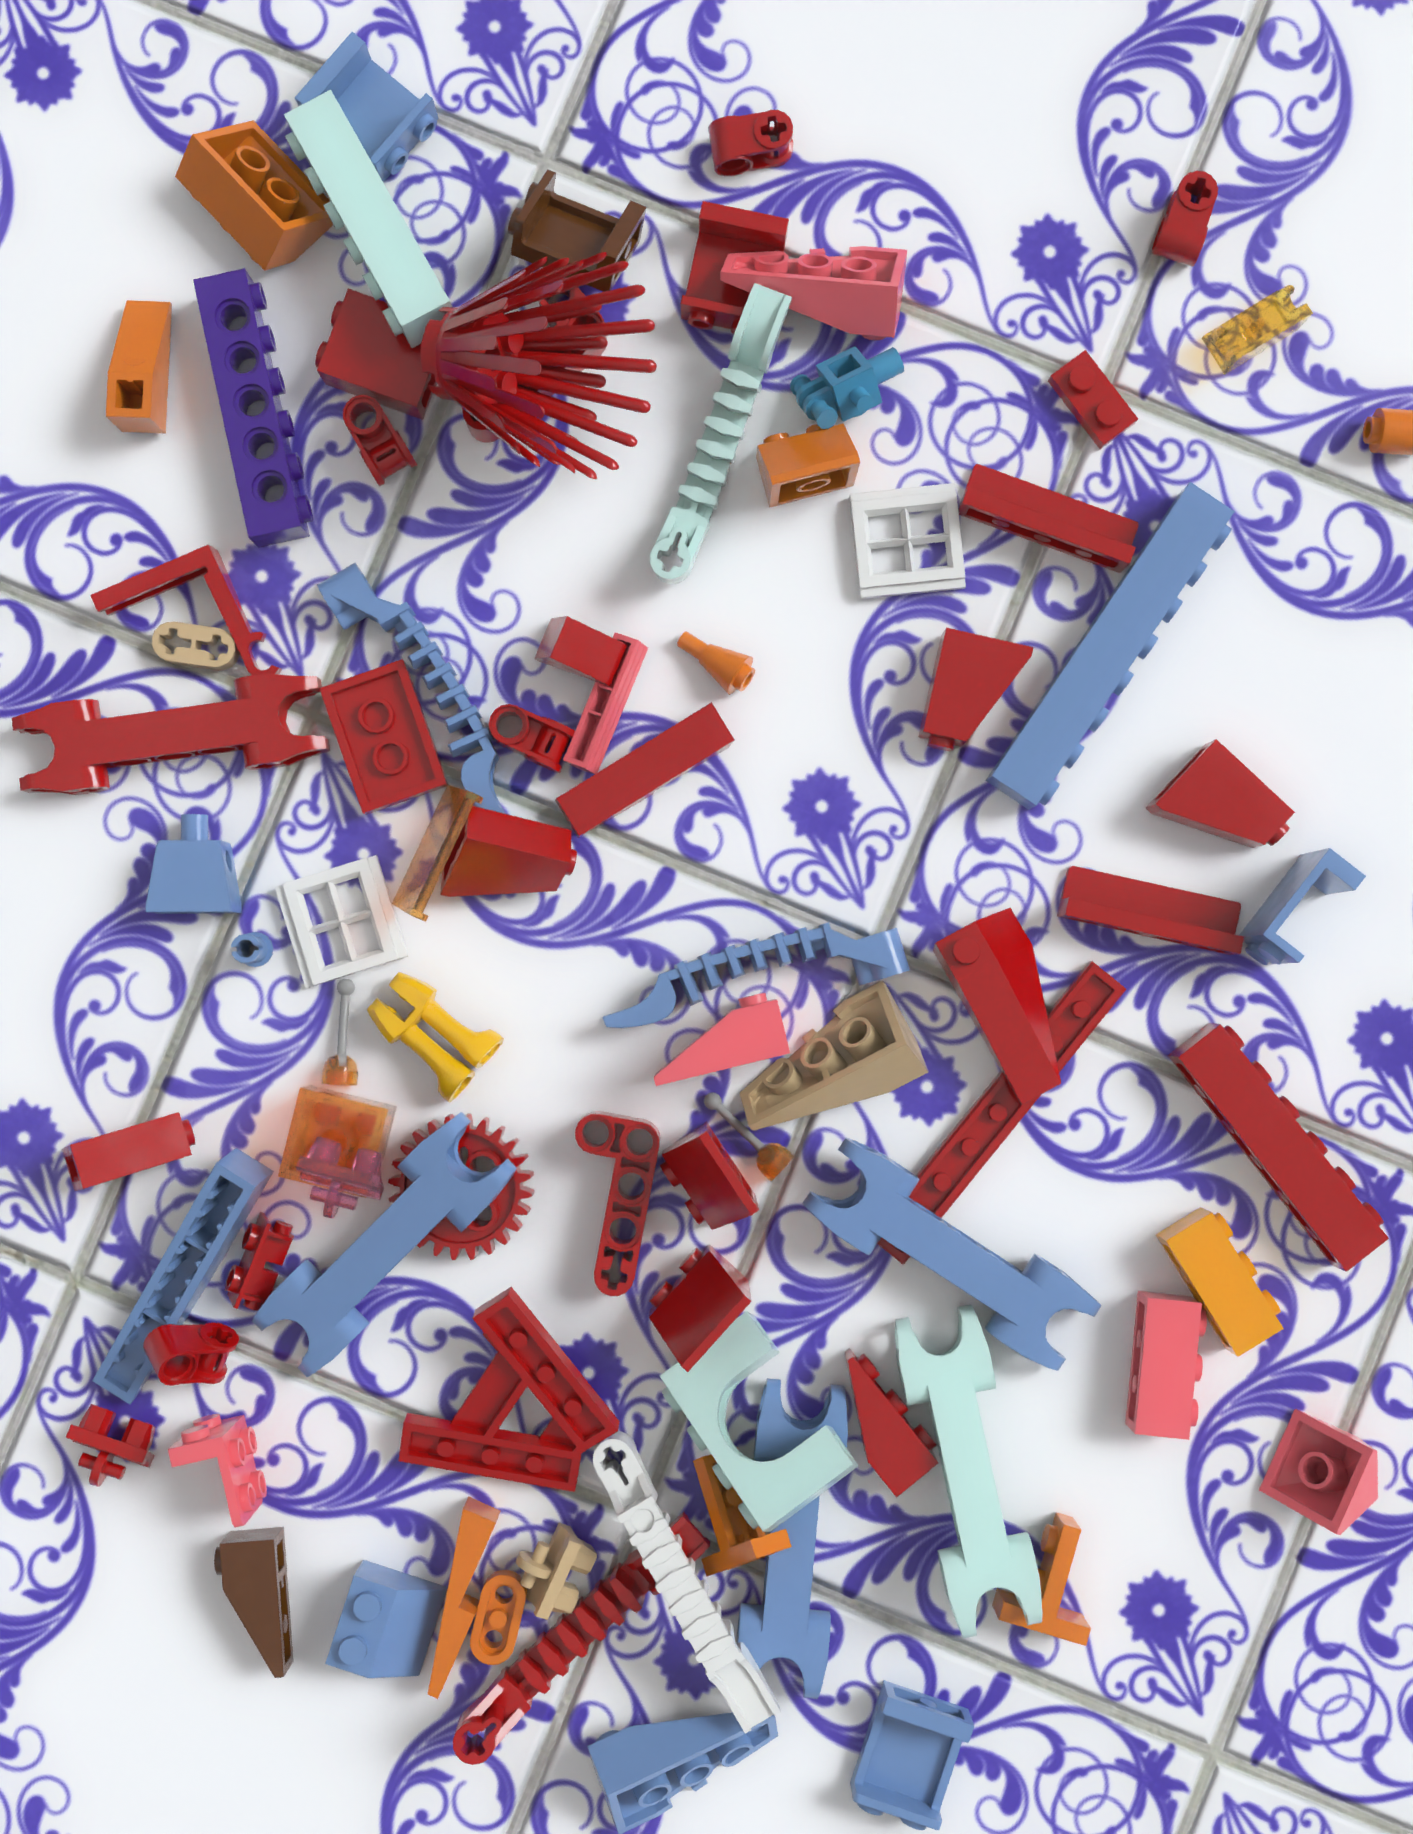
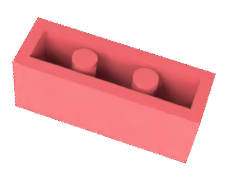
M1138 1291L1125 1424L1134 1434L1189 1440L1190 1427H1195L1197 1424L1198 1403L1196 1399H1193L1195 1381L1199 1382L1202 1376V1357L1197 1352L1199 1336L1203 1337L1206 1332L1207 1315L1206 1311L1202 1309V1303L1191 1296Z

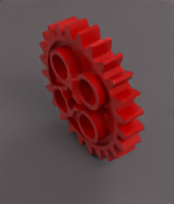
M471 1113L466 1114L471 1123L467 1126L458 1145L461 1161V1148L465 1147L468 1149V1160L465 1166L473 1171H477L476 1158L478 1156H486L493 1160L495 1167L509 1159L517 1167V1170L497 1198L489 1205L492 1210L490 1220L482 1221L475 1218L460 1232L444 1217L417 1244L421 1248L429 1240L434 1242V1256H438L445 1247H449L452 1260H456L464 1248L470 1260L475 1259L478 1255L479 1245L488 1255L492 1254L495 1250L494 1238L501 1244L506 1245L511 1239L506 1228L518 1232L523 1226L515 1214L528 1215L531 1210L521 1199L530 1198L535 1193L534 1189L523 1186V1182L529 1180L534 1175V1171L521 1170L520 1165L529 1157L528 1154L514 1155L512 1151L519 1142L518 1138L505 1143L502 1137L506 1127L502 1125L493 1133L488 1131V1117H485L478 1126H473ZM447 1115L444 1124L454 1118V1115ZM433 1119L427 1123L429 1135L421 1129H417L412 1133L417 1146L441 1127L437 1120ZM405 1142L400 1146V1149L408 1156L417 1146ZM396 1158L392 1161L391 1165L398 1169L397 1166L405 1158ZM402 1172L388 1179L389 1184L400 1187L399 1192L388 1198L389 1202L394 1203L412 1184Z

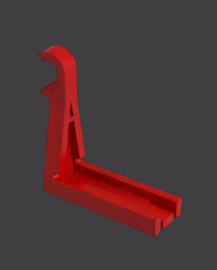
M209 544L90 595L97 612L105 611L110 616L203 576L248 672L251 675L265 673L280 674L282 671L281 668L273 665L266 670L259 669L252 654V647L257 642H264L267 634L252 632L218 550Z

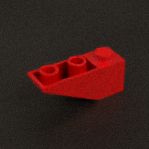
M849 1348L844 1353L864 1452L868 1463L897 1498L939 1463L932 1451L937 1446V1443L921 1423L914 1428L906 1419L904 1414L909 1409L893 1389L885 1393L875 1379L881 1374L864 1353L857 1358Z

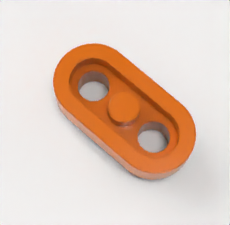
M499 1570L491 1574L485 1581L480 1595L470 1637V1648L476 1659L487 1665H498L505 1662L513 1653L527 1598V1588L520 1584L522 1577L511 1570ZM501 1586H507L512 1590L513 1595L510 1598H502L499 1596L497 1589ZM491 1630L498 1631L502 1635V1640L499 1642L490 1641L487 1637V1632Z

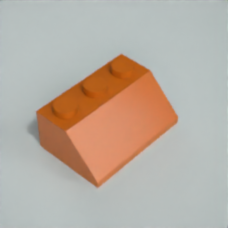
M254 120L192 134L175 177L264 271L294 262L333 226L323 206L330 202V200L323 193L317 196L307 176Z

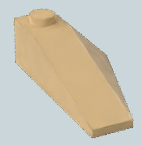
M883 980L844 1000L833 1010L836 1016L818 1032L812 1028L802 1037L805 1041L804 1045L788 1059H777L739 1093L748 1126L753 1131L883 1095L928 1073L917 1040Z

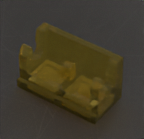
M1287 285L1279 291H1275L1201 338L1224 375L1296 332L1313 314L1307 303L1297 308L1293 305L1290 295L1294 293V286Z

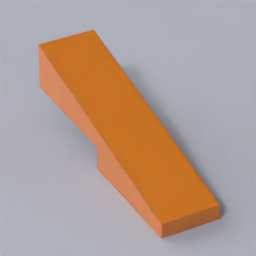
M469 1496L462 1510L428 1689V1695L436 1699L439 1698L477 1612L479 1599L465 1592L501 1512Z

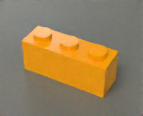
M1199 1207L1157 1233L1156 1237L1193 1297L1202 1303V1309L1206 1311L1207 1319L1225 1349L1239 1357L1284 1329L1276 1315L1281 1313V1310L1275 1299L1266 1289L1260 1291L1252 1278L1257 1274V1271L1248 1256L1243 1251L1237 1253L1229 1241V1238L1233 1236V1232L1220 1213L1213 1215L1212 1212Z

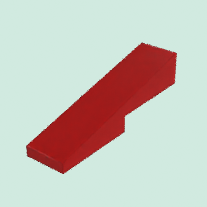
M711 702L557 797L555 801L579 838L653 795L656 790L728 749L735 739Z

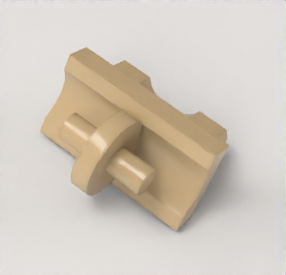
M558 1523L549 1544L538 1541L534 1552L521 1551L517 1556L516 1564L525 1571L520 1584L529 1589L527 1600L536 1607L534 1611L536 1617L548 1620L552 1611L572 1614L578 1601L579 1590L575 1584L566 1582V1578L570 1570L587 1575L591 1572L596 1561L597 1553L594 1548L577 1538L571 1526Z

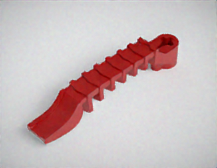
M683 1512L669 1526L674 1535L679 1534L682 1538L681 1548L686 1557H692L695 1562L710 1547L711 1542L701 1534L688 1519L689 1517L685 1512ZM638 1549L630 1553L625 1562L622 1564L619 1562L614 1566L613 1572L604 1580L600 1579L595 1583L594 1589L585 1597L581 1596L572 1614L560 1615L557 1618L556 1624L547 1632L543 1631L538 1636L537 1641L528 1650L524 1649L519 1654V1658L510 1667L506 1666L503 1668L489 1688L461 1714L453 1738V1750L462 1762L476 1765L486 1761L505 1736L531 1709L533 1697L538 1692L546 1694L550 1690L552 1679L557 1674L563 1677L569 1672L570 1662L577 1656L580 1658L585 1657L588 1654L589 1645L595 1639L601 1642L606 1638L608 1627L611 1624L615 1623L620 1626L625 1622L626 1613L629 1608L636 1613L640 1611L643 1607L645 1594L648 1591L653 1595L660 1594L655 1588L656 1582L649 1569H645L642 1564L643 1558ZM485 1730L483 1738L480 1735H478L480 1731L482 1732ZM468 1732H470L471 1734H473V1735H475V1736H473L472 1738L469 1737V1736H468Z

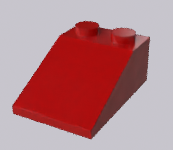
M707 1121L662 1151L665 1162L660 1167L674 1188L679 1184L683 1186L690 1197L684 1203L699 1225L706 1221L711 1230L752 1216L759 1211L755 1193Z
M710 1244L703 1252L695 1248L679 1266V1269L684 1273L676 1282L671 1285L665 1281L649 1299V1302L653 1305L649 1312L650 1321L680 1366L687 1372L691 1370L752 1302L749 1280Z

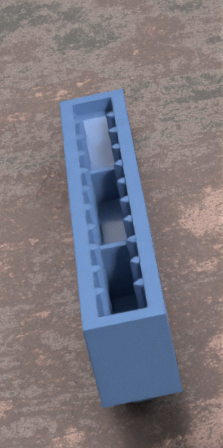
M238 1148L232 1150L215 1164L93 1378V1382L128 1404L135 1400L154 1370L143 1349L145 1338L153 1329L161 1325H183L272 1176L273 1170Z

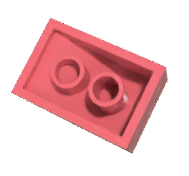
M766 993L739 998V1008L731 1009L655 1074V1085H663L790 1054L777 999L767 1001Z

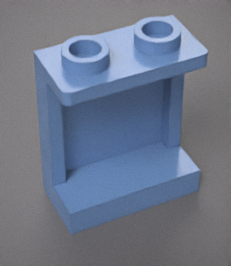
M884 1680L850 1781L853 1801L867 1813L880 1816L884 1812L899 1817L904 1824L913 1829L925 1830L928 1827L940 1830L942 1824L940 1809L962 1741L969 1743L974 1729L969 1709Z

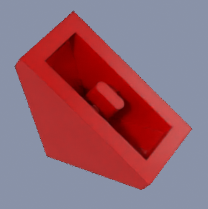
M563 616L551 618L534 659L610 686L627 645L573 618Z

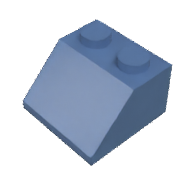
M363 1560L353 1576L325 1664L366 1678L419 1676L448 1587Z

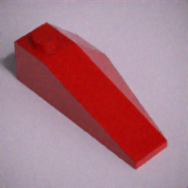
M1011 907L976 920L937 941L933 948L935 956L1019 1103L1023 1105L1060 1085L1061 1079L1033 945Z

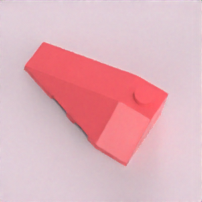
M858 246L849 247L848 256L829 257L825 255L824 248L809 249V254L789 259V256L782 251L730 253L727 255L720 272V281L747 292H751L754 283L791 296L792 301L789 309L849 334L862 335V337L869 340H882L886 337H895L900 315L908 250Z

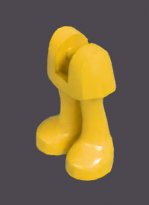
M398 972L389 983V986L398 993L400 998L411 1004L414 1009L404 1019L393 1007L376 998L367 1008V1012L390 1044L400 1040L430 1066L438 1078V1092L450 1103L468 1086L475 1076V1072L441 1048L417 1025L424 1020L457 1049L464 1059L476 1069L489 1061L502 1045L504 1038L491 1029L481 1032H474L448 1014L435 1001L437 992L435 988L410 975Z

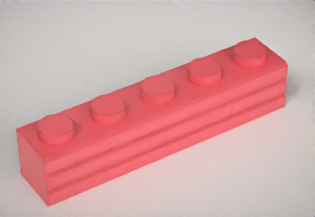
M614 633L613 638L623 642L627 647L610 686L595 681L568 750L563 758V761L573 767L592 774H596L599 771L648 650V647L639 640L619 633Z

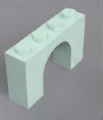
M746 1311L735 1319L689 1372L677 1362L661 1374L660 1378L666 1385V1388L662 1390V1394L668 1404L676 1413L682 1410L692 1424L687 1428L691 1439L701 1451L708 1448L716 1460L717 1464L712 1469L719 1481L727 1490L733 1487L743 1501L738 1508L744 1519L753 1529L759 1526L763 1532H771L859 1465L834 1429L827 1425L783 1457L772 1461L759 1462L752 1460L741 1453L734 1445L726 1426L728 1400L733 1390L742 1380L780 1353L756 1317Z

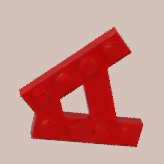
M509 1287L475 1309L472 1317L497 1348V1353L452 1420L407 1413L403 1423L398 1461L575 1492L582 1453L616 1433L620 1421L516 1291ZM527 1387L552 1416L540 1436L499 1429Z

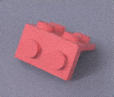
M220 1414L198 1418L193 1421L191 1428L181 1432V1437L168 1449L172 1467L215 1457L218 1458L231 1521L235 1528L244 1526L260 1507L263 1498L266 1497L267 1486L265 1476L261 1470H256L253 1456L257 1451L255 1432L251 1426L247 1427L244 1415L221 1420Z

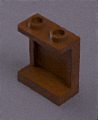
M547 169L539 183L533 182L530 185L523 208L516 207L510 218L508 234L513 235L511 255L530 263L548 256L546 263L542 267L561 258H569L568 264H571L582 258L586 259L598 253L607 252V256L603 261L566 276L571 277L619 261L628 262L640 242L647 207L630 200L619 219L556 194L554 192L556 172ZM622 272L585 285L602 292L610 291Z

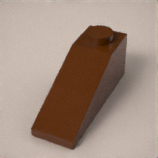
M284 1527L230 1531L219 1544L220 1547H217L215 1550V1572L217 1575H222V1587L225 1595L274 1678L284 1677L294 1662Z

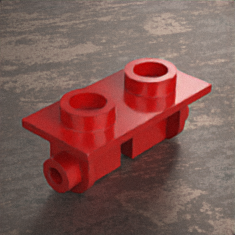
M260 1212L256 1224L250 1223L242 1240V1249H245L239 1266L233 1265L225 1283V1291H228L227 1295L233 1308L238 1309L241 1300L245 1299L243 1303L245 1307L259 1311L262 1304L267 1300L279 1274L276 1271L264 1268L266 1261L283 1265L294 1235L291 1234L293 1228L291 1224L276 1220L274 1227H272L265 1213Z

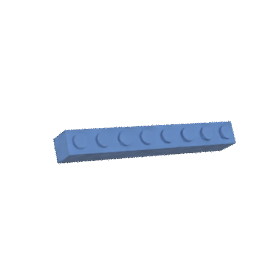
M1189 482L1178 494L985 781L1028 810L1037 806L1039 802L1044 806L1049 802L1060 783L1054 780L1063 766L1070 769L1083 752L1085 747L1079 744L1086 731L1089 729L1094 733L1109 713V710L1103 706L1111 694L1114 693L1119 696L1134 676L1128 669L1138 656L1143 660L1149 654L1158 640V637L1153 632L1161 620L1166 623L1170 622L1183 603L1178 598V595L1187 584L1193 587L1208 565L1202 561L1210 548L1217 551L1230 534L1232 528L1226 524L1235 512L1234 510L1192 482Z

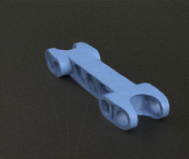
M460 1112L424 1139L397 1166L412 1184L323 1274L306 1259L269 1295L254 1316L252 1322L261 1331L275 1322L285 1319L295 1321L303 1327L308 1336L309 1346L307 1353L297 1368L306 1377L311 1376L332 1361L370 1323L355 1306L444 1217L462 1232L497 1198L516 1172L517 1167L509 1159L486 1172L473 1171L463 1164L459 1157L458 1145L467 1126L471 1123V1120L463 1112Z
M846 1137L838 1150L851 1159L860 1171V1184L857 1191L852 1196L843 1200H833L810 1191L803 1201V1205L834 1234L863 1253L870 1255L880 1239L883 1238L995 1311L985 1326V1329L992 1336L1025 1358L1059 1371L1066 1358L1047 1341L1046 1326L1049 1319L1056 1312L1063 1309H1074L1095 1317L1102 1305L1068 1274L1041 1256L1034 1253L1022 1271L909 1197L920 1180L917 1176L885 1154Z
M766 1379L757 1413L753 1460L765 1462L781 1458L825 1425L834 1429L847 1448L848 1423L845 1386L830 1384L829 1393L821 1412L810 1420L801 1421L789 1416L782 1407L780 1396L781 1380ZM820 1495L768 1533L786 1529L792 1547L766 1556L762 1605L740 1603L737 1629V1644L740 1642L745 1644L759 1669L773 1658L783 1657L797 1664L803 1675V1697L818 1699L828 1663L831 1627L830 1611L810 1609Z

